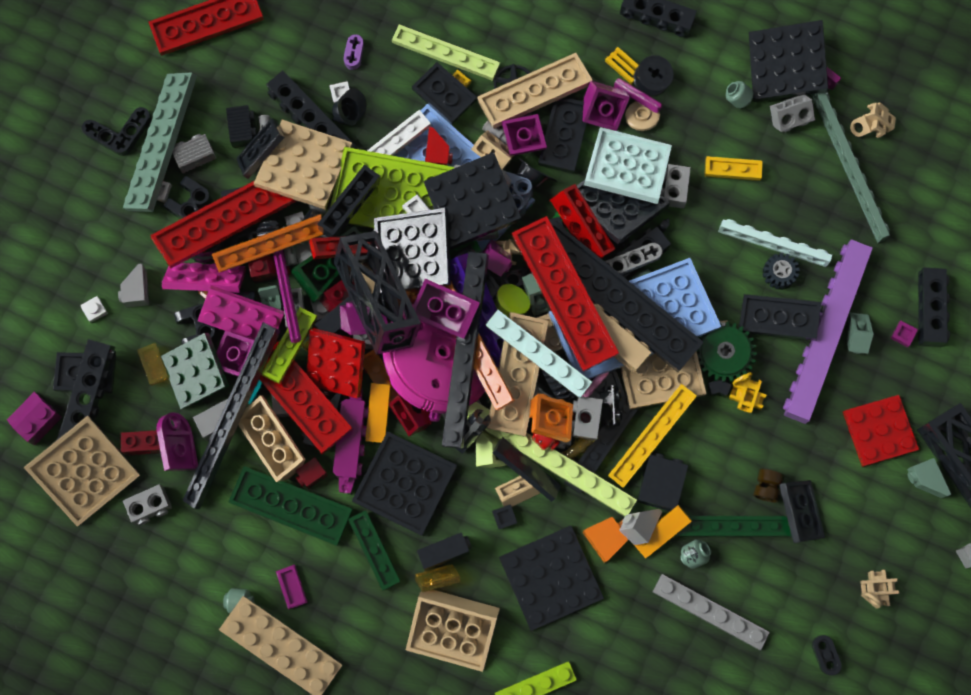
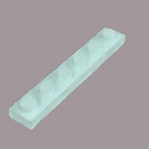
M723 219L718 230L719 233L777 252L789 254L790 256L826 267L832 258V255L823 249L809 248L807 244H797L791 242L789 238H779L767 231L760 232L752 226H742L730 219Z
M499 310L496 311L486 324V327L577 397L581 398L592 384V381Z

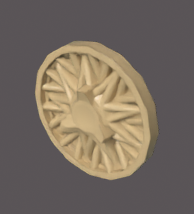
M635 101L626 109L625 118L631 128L638 131H646L657 125L660 113H655Z

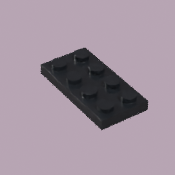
M564 97L553 103L545 134L547 149L541 150L539 166L569 173L575 172L586 127V122L582 121L584 102Z
M744 294L739 328L743 327V333L748 331L749 334L817 341L822 303Z

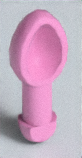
M609 372L596 376L582 397H589L604 381Z

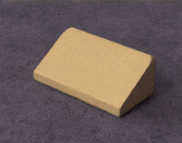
M521 476L495 488L503 506L511 504V507L540 493Z

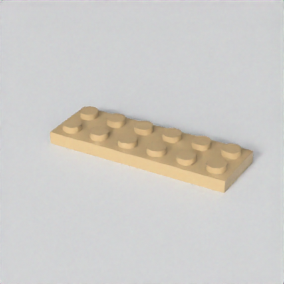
M574 53L477 97V101L492 128L495 129L502 125V121L519 118L584 89L593 80L577 53Z
M509 313V318L544 345L549 321L517 313ZM504 340L498 370L515 401L499 411L494 408L491 402L489 411L491 423L487 429L526 436L531 399L534 397L539 367Z
M242 596L219 628V631L312 695H322L342 666L337 660L245 596Z

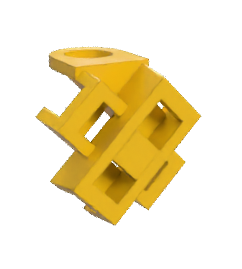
M751 372L733 381V389L729 397L730 400L738 402L737 409L752 413L753 408L762 409L763 399L767 396L759 392L761 380L758 382L750 380Z

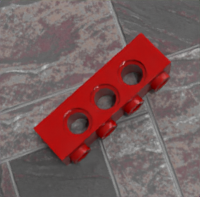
M576 184L562 190L550 199L571 235L598 257L603 258L615 250V247Z

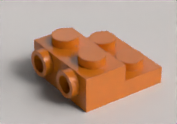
M537 394L531 399L529 417L533 418L531 432L563 442H569L571 440L573 404L563 399L548 397L546 394Z

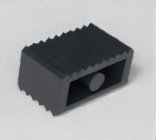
M248 105L226 108L229 138L232 147H246L257 135L256 128L252 126V122L255 121L254 111L250 110Z

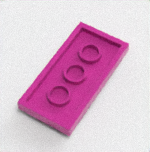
M181 263L173 268L168 267L162 280V289L209 291L210 285L229 292L239 293L246 269L245 266H236L219 273L215 263Z
M210 285L198 321L255 340L263 322L278 329L284 311Z

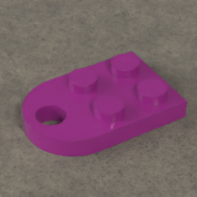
M175 412L162 416L157 423V436L164 471L196 470L198 460L188 421L182 415ZM171 419L173 420L175 427L171 424Z

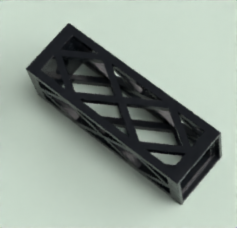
M377 231L340 237L334 264L376 355L413 347L421 322ZM358 244L354 257L349 246ZM362 247L368 250L367 255L360 256ZM368 262L371 270L366 268L361 263ZM347 266H350V267H351L350 276H349V271H348V267H347ZM384 269H385V273H386L387 280L383 277ZM362 273L375 282L373 295ZM380 289L390 310L378 302ZM366 305L370 308L369 313H367ZM382 315L387 317L393 323L385 324Z
M959 403L920 427L917 431L971 508V456H969L971 438L968 434H971V417L963 405ZM952 425L955 427L957 432L952 430ZM941 431L947 434V441L941 434ZM953 437L962 441L963 452L954 449ZM958 457L964 459V464L960 461Z

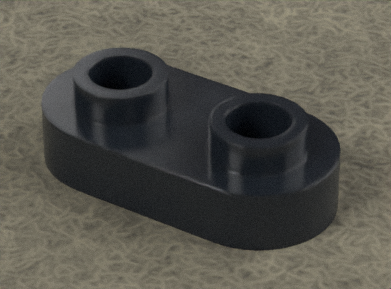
M826 635L815 637L812 641V649L821 671L826 675L838 674L841 670V661L832 639ZM820 642H823L825 644V648L823 650L819 648ZM828 661L832 663L831 669H828L826 666Z

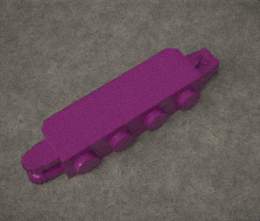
M362 389L359 398L350 397V399H345L341 402L340 414L353 429L336 443L333 473L339 479V492L343 494H352L355 480L358 481V475H362L363 464H360V457L364 456L365 445H362V439L366 437L367 426L364 425L365 418H368L369 408L366 406V402L363 401L364 394Z

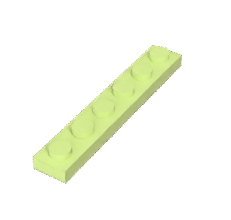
M398 25L392 39V43L491 81L494 80L500 66V62L402 25Z

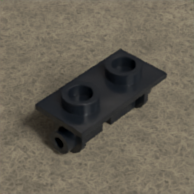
M611 385L612 390H610V386H604L601 390L602 405L609 404V408H602V422H604V426H612V422L614 425L620 426V421H622V410L619 409L621 391L614 385Z

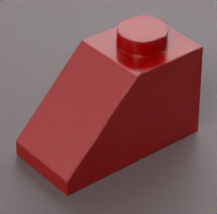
M429 127L425 162L445 166L452 165L453 153H450V146L433 127Z

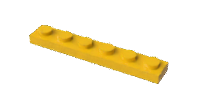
M681 384L608 476L624 488L697 395Z

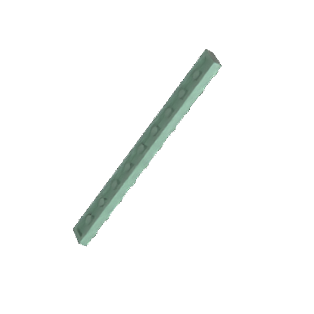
M827 92L813 93L811 96L877 243L883 242L889 237V227L882 219L881 209L875 204L874 194L866 184V176L864 173H861L859 161L851 151V143L846 139L844 128L837 120V112L830 104L829 94Z

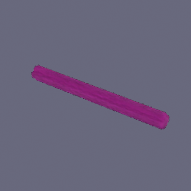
M280 250L273 253L290 339L292 343L301 342L302 339L284 252Z

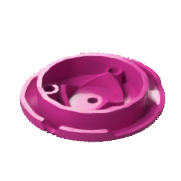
M421 322L413 347L383 353V360L391 385L401 397L419 409L430 410L432 413L446 414L457 336ZM438 350H444L445 356H441ZM475 370L473 371L469 406L475 403L486 391Z

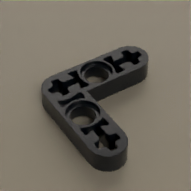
M137 108L119 134L94 120H86L82 124V131L91 140L120 156H125L131 151L149 125L151 115L146 108ZM139 115H142V116L145 115L146 118H145V119H144V118H141V119H140L138 116H139ZM88 127H94L98 134H96L92 130L88 131ZM129 128H136L137 131L134 135L130 136L127 134ZM110 134L111 139L104 142L102 141V136ZM119 144H120V145H123V144H124V145H125V148H124V149H123V148H120V149H119L118 145H119Z

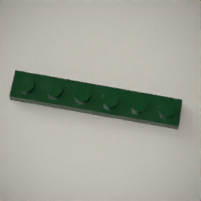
M688 516L692 522L675 535V537H792L787 516Z

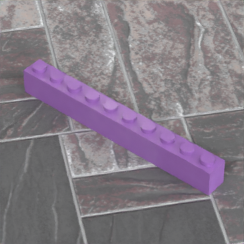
M850 240L847 245H843L840 251V255H842L841 261H837L834 268L836 275L830 279L827 287L830 289L829 294H825L822 300V306L824 307L820 313L817 341L811 340L809 347L806 346L803 351L802 357H805L803 364L800 363L796 370L798 377L791 384L789 391L792 394L790 399L787 398L784 403V416L804 424L810 421L872 247L854 240Z

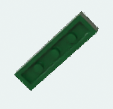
M365 510L349 518L352 529L382 591L400 583L398 575L367 511Z

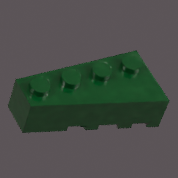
M354 226L341 236H351L361 233ZM311 255L291 271L293 277L313 303L339 274L334 264L335 258L313 259Z

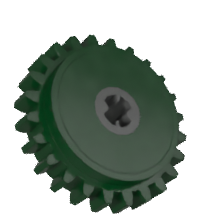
M720 322L721 328L699 337L704 343L696 352L699 353L697 356L698 360H700V367L703 366L701 372H708L707 378L713 375L715 376L714 381L721 378L722 382L729 379V382L732 383L734 377L737 379L740 377V374L745 375L747 374L746 370L750 371L752 369L749 363H755V360L751 357L757 355L756 352L752 351L756 348V345H751L754 339H748L749 332L743 333L742 326L737 329L736 323L731 327L729 322H726L725 326H722ZM724 348L728 349L727 352L730 351L727 356L721 353Z

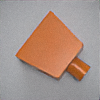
M610 517L583 531V534L604 563L628 541L619 531L623 520L617 523L613 517Z

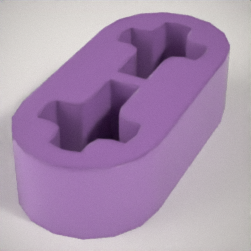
M351 35L347 40L344 64L350 70L357 69L361 64L364 42L360 35ZM355 41H358L359 44L356 45V49L354 50L353 44L355 43ZM352 55H354L355 61H353V63H350L349 60H351Z

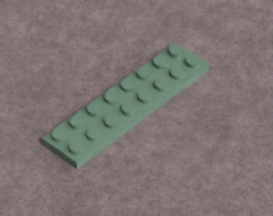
M194 73L167 74L139 160L136 164L128 194L125 197L123 209L127 211L153 212L197 75Z

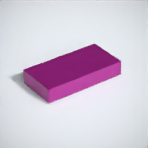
M296 565L276 571L287 608L292 609L308 603Z

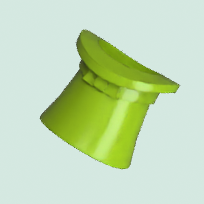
M512 284L502 285L498 290L496 299H493L497 310L508 318L511 312L522 315L530 308V300L527 294L521 288Z

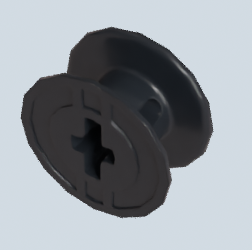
M657 55L646 57L634 72L636 88L649 96L661 94L673 80L671 64L665 58Z

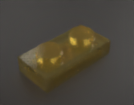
M156 343L137 350L151 386L169 379Z
M451 564L415 574V581L421 591L426 592L460 582V575Z

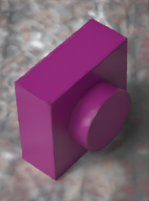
M827 67L828 88L833 90L841 77Z
M899 321L891 339L908 348L918 329L903 321Z

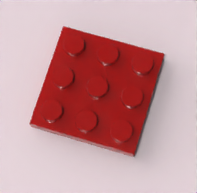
M316 328L311 329L307 361L308 377L318 388L359 398L362 387L365 341Z
M899 395L843 411L862 467L919 450Z

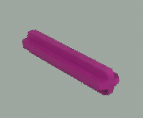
M621 78L615 81L614 87L624 90L632 99L655 113L661 110L662 103Z

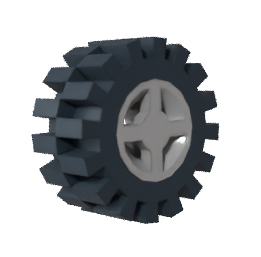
M777 253L767 260L762 271L764 272L763 278L766 277L765 282H769L770 287L776 286L775 289L790 287L799 275L798 262H794V257L789 258V254L785 256L783 253L779 255Z

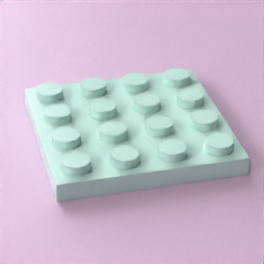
M600 127L584 185L658 204L672 145Z

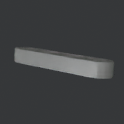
M650 243L604 262L612 268L613 263H622L623 269L617 272L623 275L656 262L661 257L662 249L657 243ZM650 249L653 251L657 250L656 256H653V254L647 255L645 260L644 255L648 254ZM638 255L641 262L633 264L630 261V257Z

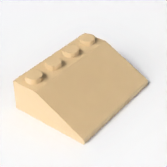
M422 587L406 650L483 672L500 608Z

